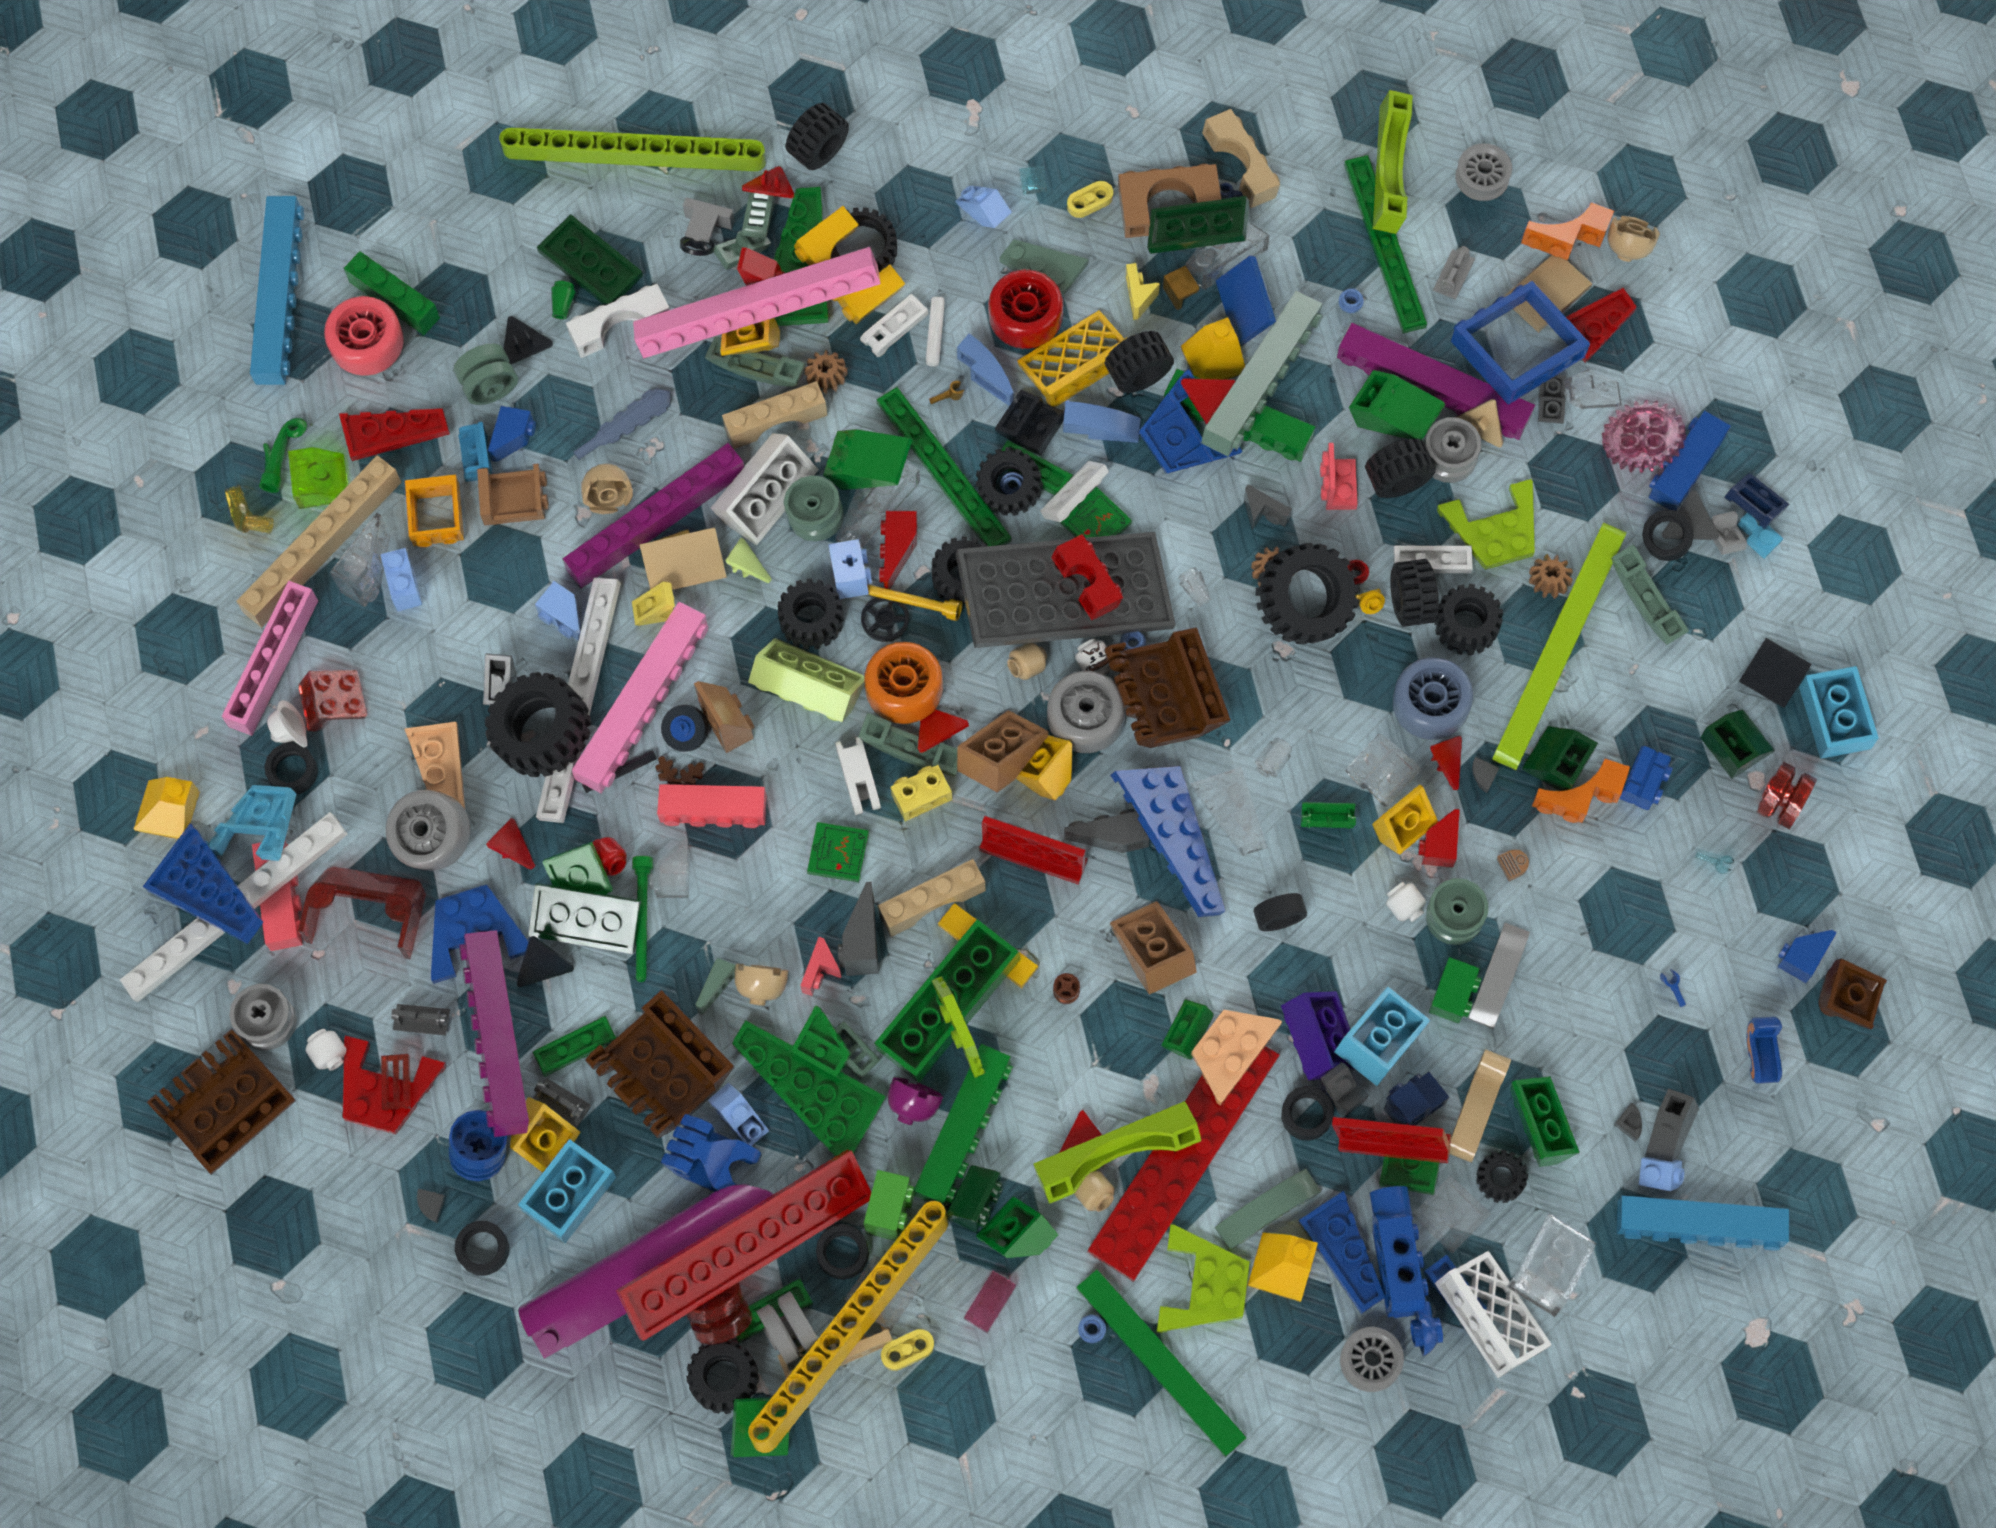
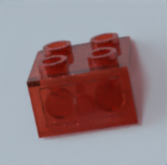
M357 670L308 671L298 684L308 731H318L327 720L365 719L367 717Z

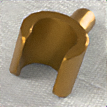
M953 381L948 391L929 398L930 403L934 404L948 398L952 400L961 399L964 390L955 391V389L960 387L961 382Z

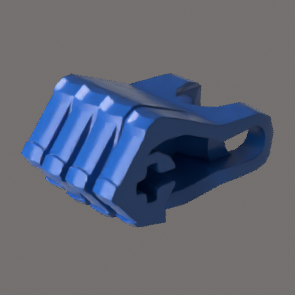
M685 1114L681 1120V1125L684 1128L676 1127L673 1137L677 1141L671 1139L668 1142L666 1149L670 1154L665 1153L661 1160V1163L675 1175L712 1192H716L722 1188L737 1185L732 1181L729 1172V1166L732 1162L738 1160L750 1165L760 1162L762 1155L759 1150L743 1141L732 1140L714 1132L713 1124Z

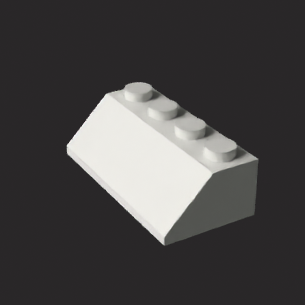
M772 433L717 499L711 509L728 527L753 544L758 545L785 512L783 501L785 493L791 484L802 477L815 475L819 469L788 435Z

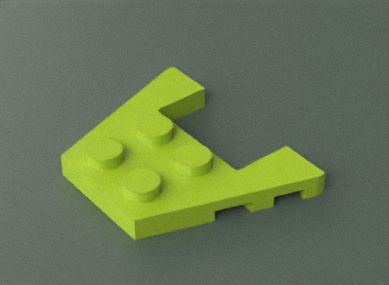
M1532 479L1509 486V492L1516 509L1468 522L1460 499L1437 506L1438 514L1446 519L1452 531L1460 536L1465 542V546L1472 547V555L1484 570L1534 556Z
M942 976L932 980L940 1001L943 1003L939 1007L946 1024L951 1022L954 1031L951 1032V1036L957 1049L963 1048L975 1078L985 1074L975 1043L951 990L946 985Z
M1171 1224L1167 1251L1196 1256L1189 1310L1160 1306L1157 1333L1242 1319L1250 1262Z

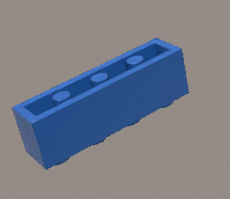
M1705 410L1700 418L1695 416L1687 428L1690 431L1688 436L1684 437L1682 435L1674 449L1678 451L1674 457L1669 455L1662 465V468L1665 469L1662 475L1656 474L1651 481L1649 487L1652 491L1648 498L1668 510L1677 511L1725 439L1731 426Z

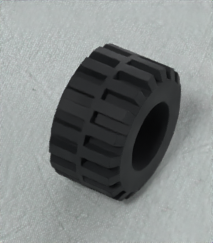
M815 104L806 110L792 126L786 139V151L808 170L819 169L827 164L841 149L849 131V123L827 104Z
M1145 331L1120 342L1110 351L1104 364L1119 391L1122 393H1133L1146 389L1161 380L1171 370L1174 358L1158 332Z
M1406 439L1387 445L1372 455L1365 465L1375 493L1380 498H1394L1411 493L1425 485L1435 475L1436 470L1424 441L1420 439Z
M1006 447L1005 451L999 448L995 450L996 454L991 455L989 453L986 456L987 461H981L979 464L981 470H977L976 473L978 478L976 487L981 498L988 507L996 513L1001 512L1002 515L1008 516V513H1011L1013 516L1019 515V511H1023V513L1029 511L1027 507L1030 505L1033 507L1036 504L1035 499L1036 497L1040 498V488H1043L1042 475L1036 463L1027 453L1024 454L1022 450L1017 448L1016 451L1012 450L1011 447ZM1009 469L1021 471L1023 483L1016 492L1005 495L996 490V480L1002 472Z
M962 536V540L957 541L956 537L952 538L950 544L944 542L942 550H936L935 558H932L931 571L933 587L937 590V595L940 598L945 596V600L955 599L965 604L961 580H957L949 574L951 569L958 565L956 551L957 549L987 547L986 544L982 542L979 545L978 539L972 538V541H968L967 537Z
M1427 559L1394 563L1390 575V588L1397 620L1402 627L1434 623L1439 610V596L1435 573L1430 562Z
M807 579L806 583H802L801 580L796 581L797 586H788V593L783 592L780 596L781 601H778L777 613L781 631L785 633V638L788 641H793V645L799 647L800 644L806 650H809L810 646H814L815 650L820 649L821 644H824L826 647L830 644V639L835 641L838 637L837 631L841 632L843 628L844 616L839 594L837 591L833 592V587L830 584L824 586L823 581L819 579L817 583H813L812 579ZM807 606H818L825 611L824 616L813 623H805L796 618L797 613Z
M1464 584L1458 585L1457 591L1454 588L1450 589L1448 595L1445 594L1441 603H1439L1437 619L1434 622V625H1436L1435 632L1436 635H1441L1439 641L1442 644L1447 643V649L1450 651L1454 648L1458 650L1457 654L1462 655L1463 651H1466L1468 655H1473L1475 650H1477L1479 654L1484 652L1485 647L1489 648L1492 646L1493 641L1496 640L1503 621V609H1499L1501 603L1498 599L1493 600L1495 594L1491 591L1486 593L1485 587L1480 586V589H1477L1475 584H1469L1468 588H1465ZM1461 611L1473 612L1479 616L1483 625L1477 628L1463 627L1457 622L1454 615Z
M722 1338L718 1342L711 1340L709 1345H701L698 1348L700 1351L697 1354L693 1353L691 1356L692 1362L687 1366V1383L696 1401L706 1410L710 1409L713 1413L718 1414L720 1412L729 1414L731 1410H734V1399H751V1396L756 1394V1386L759 1383L757 1364L748 1349L739 1345L738 1342L734 1340L729 1342L727 1339ZM722 1361L734 1363L739 1370L737 1383L727 1391L718 1392L712 1390L707 1383V1374L711 1367Z

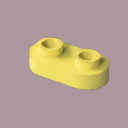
M1097 181L1072 193L1067 200L1068 212L1073 217L1083 218L1108 206L1113 200L1112 186L1105 181ZM1098 195H1103V196H1105V197L1101 199V198H1098L1097 196H1098ZM1081 205L1083 208L1078 209L1076 206Z
M924 1329L914 1330L887 1343L881 1351L882 1363L887 1369L892 1371H898L928 1357L933 1352L934 1339ZM919 1340L926 1343L925 1348L921 1350L915 1347L916 1342ZM894 1352L900 1354V1359L896 1362L890 1359V1355Z

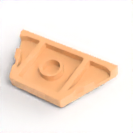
M1223 1010L1193 1049L1191 1055L1197 1066L1200 1067L1206 1083L1209 1084L1217 1104L1221 1106L1282 1025L1281 1020Z

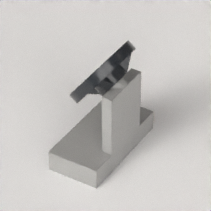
M686 197L683 209L685 218H689L690 222L685 236L680 240V249L695 256H706L713 253L714 242L710 240L715 226L732 230L735 223L733 210ZM686 246H691L692 248L701 249V250L690 249V248H688V247H686Z

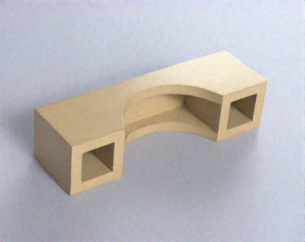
M1232 109L1206 119L1202 134L1213 151L1227 152L1235 155L1246 168L1239 191L1242 192L1243 196H1247L1250 208L1276 198L1280 187V180L1269 168L1265 156L1260 154L1256 148L1252 136L1248 135L1243 128L1241 119L1235 116Z
M816 381L724 414L722 418L732 448L736 449L756 442L762 433L777 424L788 421H799L806 424L827 416V408Z
M974 859L969 860L879 904V916L890 937L895 936L915 926L923 916L938 907L952 902H964L986 891L985 880Z

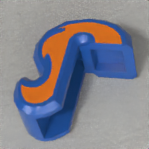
M1755 1017L1749 1021L1747 1026L1746 1042L1751 1059L1750 1074L1756 1084L1778 1083L1782 1078V1065L1777 1035L1782 1029V1024L1777 1017Z

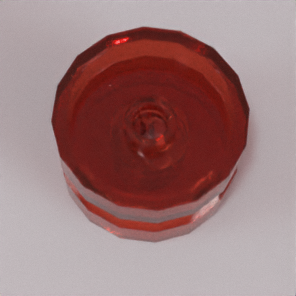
M1782 762L1775 776L1772 775L1763 791V798L1756 812L1766 818H1770L1778 806H1781L1777 823L1790 829L1810 796L1817 779L1807 773H1803L1799 776L1795 785H1792L1791 782L1796 774V768Z
M739 1282L686 1314L688 1320L691 1321L690 1325L697 1341L702 1344L723 1343L744 1332L751 1324L753 1316L746 1299H744L745 1296Z

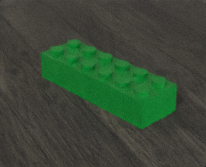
M977 919L875 1041L874 1044L877 1051L919 1083L953 1042L951 1032L954 1031L951 1022L946 1024L939 1007L943 1003L940 1001L932 980L942 976L946 985L951 990L967 1025L1021 960L1019 951Z

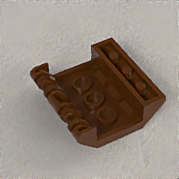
M1197 627L1173 632L1166 642L1124 650L1126 647L1124 642L1110 645L1104 649L1106 658L1110 662V669L1120 672V674L1114 677V680L1118 684L1117 689L1123 706L1127 708L1125 710L1128 717L1137 719V721L1131 724L1132 731H1135L1134 737L1138 745L1154 748L1199 738L1230 722L1231 719Z
M662 990L641 1008L644 1014L605 1049L599 1045L585 1059V1062L593 1070L597 1068L596 1073L600 1077L613 1070L616 1072L609 1079L607 1085L611 1089L614 1088L615 1094L629 1108L633 1107L632 1112L635 1115L648 1109L653 1111L646 1116L643 1123L646 1127H650V1131L657 1138L672 1132L677 1126H680L685 1114L691 1116L719 1090L734 1069V1065Z
M232 1029L223 1035L225 1040L234 1048L232 1051L220 1039L215 1042L218 1050L228 1057L220 1065L210 1052L205 1051L201 1055L212 1066L211 1069L198 1057L180 1072L191 1084L189 1088L178 1076L172 1079L175 1086L185 1093L183 1097L176 1101L172 1093L163 1087L159 1092L170 1103L168 1106L156 1094L147 1101L150 1107L168 1124L211 1175L296 1102L294 1097Z

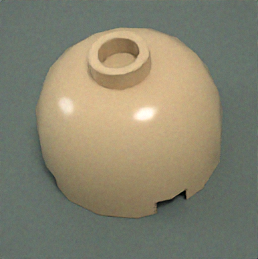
M1621 216L1620 220L1614 217L1608 232V243L1619 259L1626 262L1639 260L1647 257L1653 251L1660 235L1658 229L1654 227L1652 231L1647 228L1648 222L1635 217Z
M599 464L586 472L581 482V496L583 503L589 506L590 511L598 514H611L618 511L616 507H620L623 504L626 507L633 497V488L624 470L613 464Z
M736 963L735 985L737 991L742 996L750 998L749 1004L765 1006L766 1001L775 1000L782 995L786 988L789 970L752 964L750 967Z

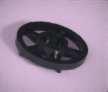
M876 597L869 601L862 610V628L870 638L876 641H894L901 637L908 628V610L904 603ZM889 602L886 608H881L878 611L871 608L876 603ZM893 603L903 610L905 617L895 616L891 610ZM867 611L875 617V623L869 629L865 624ZM904 622L903 627L893 634L891 628L894 624ZM880 628L886 630L889 636H879L872 632Z

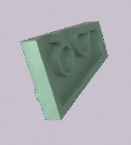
M1015 239L1000 256V262L1013 271L1030 269L1044 273L1057 284L1062 297L1089 264V259Z

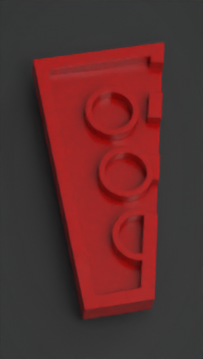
M443 408L417 409L402 413L386 411V413L382 414L360 412V415H348V413H339L352 461L450 435Z

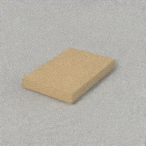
M1551 255L1504 297L1511 294L1517 286H1524L1533 281L1551 302L1563 312L1588 291L1592 283L1567 260ZM1527 301L1513 309L1538 333L1548 325Z
M715 527L640 544L650 590L662 582L671 583L672 590L727 578Z

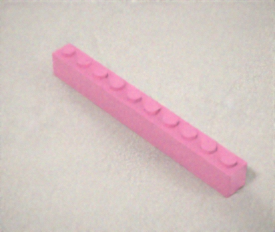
M867 247L634 321V340L644 359L879 285L881 283L878 265L871 248Z

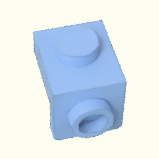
M1643 1157L1641 1159L1639 1185L1672 1191L1679 1188L1683 1183L1685 1171L1682 1169L1681 1160L1671 1162L1650 1157Z

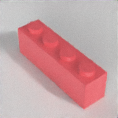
M659 784L657 815L660 823H664L667 826L690 823L691 826L695 827L716 824L719 827L727 828L731 827L732 824L743 825L746 828H757L758 825H765L766 790L765 787Z
M286 841L284 842L283 849L288 846ZM261 842L252 844L255 871L269 861L262 860L255 854ZM297 875L260 904L261 917L264 922L265 944L270 951L303 945L302 936H305V926L303 920H299L298 911H302L300 896L295 893V886L299 885Z

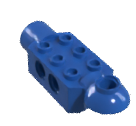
M1394 1186L1377 1189L1369 1194L1372 1206V1233L1381 1287L1385 1295V1311L1388 1318L1415 1316V1320L1410 1321L1412 1341L1414 1347H1419L1422 1356H1425L1435 1348L1437 1343H1443V1331L1440 1318H1433L1430 1302L1425 1301V1296H1428L1427 1280L1421 1278L1420 1268L1424 1267L1422 1252L1416 1249L1419 1233L1417 1224H1412L1413 1215L1408 1187ZM1394 1247L1400 1248L1404 1254L1397 1253ZM1398 1275L1406 1276L1409 1282L1402 1281Z

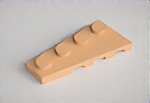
M457 722L405 728L426 789L453 797L465 809Z

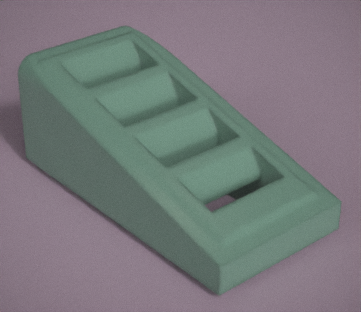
M749 193L742 236L767 237L775 206L774 196ZM750 224H753V225H762V227H759V226H750Z
M720 958L715 960L695 1004L698 1013L703 1015L734 979L736 965Z
M843 1021L835 1030L839 1036L842 1033L846 1035L843 1039L845 1045L850 1040L854 1043L849 1048L851 1054L858 1048L862 1051L853 1061L849 1058L846 1066L862 1079L880 1059ZM865 1056L869 1057L870 1059L861 1068L857 1066Z

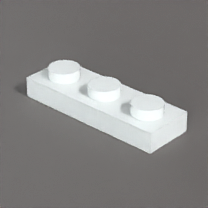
M1088 461L1040 510L1043 517L1057 522L1066 519L1070 512L1108 474L1109 471L1106 465Z
M1394 546L1393 549L1394 563L1427 559L1434 573H1472L1473 570L1471 546Z

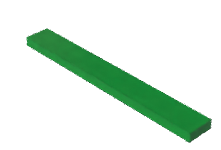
M1365 155L1345 160L1344 167L1402 334L1424 329L1427 327V322L1396 234L1373 229L1376 176L1369 156Z
M896 387L876 399L877 405L899 434L912 440L911 450L979 540L987 546H999L1010 543L1012 537L899 388Z
M1097 1269L1076 1287L1078 1292L1225 1458L1247 1439Z

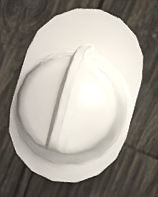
M280 701L277 709L267 720L271 739L282 744L295 741L300 746L307 747L306 728L303 718L298 710L288 701Z

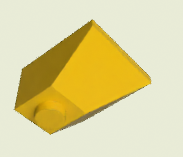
M1228 317L1204 326L1181 345V350L1192 374L1201 379L1228 380L1239 376L1245 368L1239 340Z
M775 318L723 333L721 338V355L755 353L779 347L780 329Z
M1048 735L1016 779L1039 796L1056 801L1071 782L1072 743L1068 740Z
M171 777L149 780L134 830L179 839L191 823L200 791L192 781Z
M1419 784L1372 825L1379 841L1400 855L1421 838L1438 820L1423 786Z
M528 1097L526 1099L529 1118L528 1131L523 1134L511 1135L510 1148L543 1173L567 1141L570 1139L575 1142L581 1132L544 1103Z
M1262 1232L1247 1286L1301 1302L1318 1243L1293 1235Z

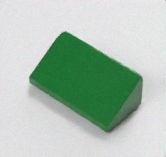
M1185 999L1161 1046L1191 1060L1193 1058L1191 1053L1204 1036L1214 1016L1213 1012L1206 1005Z

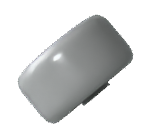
M1079 671L1062 678L1052 689L1047 703V721L1052 735L1070 741L1072 743V751L1078 753L1098 752L1113 744L1122 732L1126 708L1123 706L1117 689L1118 685L1109 677L1094 671ZM1089 707L1093 710L1090 712H1083L1081 708Z
M418 790L406 794L392 807L386 822V839L394 856L407 866L428 871L440 870L455 863L465 852L470 839V821L463 806L453 797L433 790ZM427 824L428 831L423 835L424 826Z

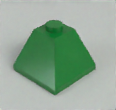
M1013 1196L976 1237L1004 1257L1014 1258L1041 1255L1059 1234L1042 1214Z

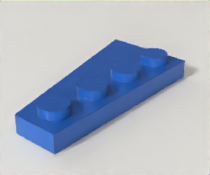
M1342 1191L1301 1218L1298 1224L1310 1241L1318 1243L1316 1250L1356 1308L1363 1314L1384 1300L1385 1295L1373 1264L1370 1262L1366 1252L1364 1241L1359 1234L1354 1215L1351 1213L1347 1203L1345 1192Z

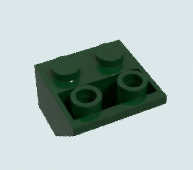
M1743 709L1727 713L1705 728L1700 737L1731 779L1775 751Z
M1548 726L1522 770L1559 791L1570 790L1593 755L1598 742L1573 729Z
M971 1165L947 1212L948 1220L975 1233H978L980 1227L985 1228L991 1217L990 1206L992 1202L997 1204L1003 1192L1001 1173L996 1170Z

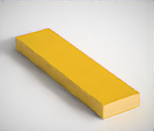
M954 903L938 922V926L959 941L976 919ZM1019 952L1021 960L1007 975V978L1022 989L1037 971L1038 965Z

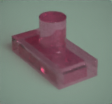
M992 1271L964 1316V1320L988 1334L1017 1285Z

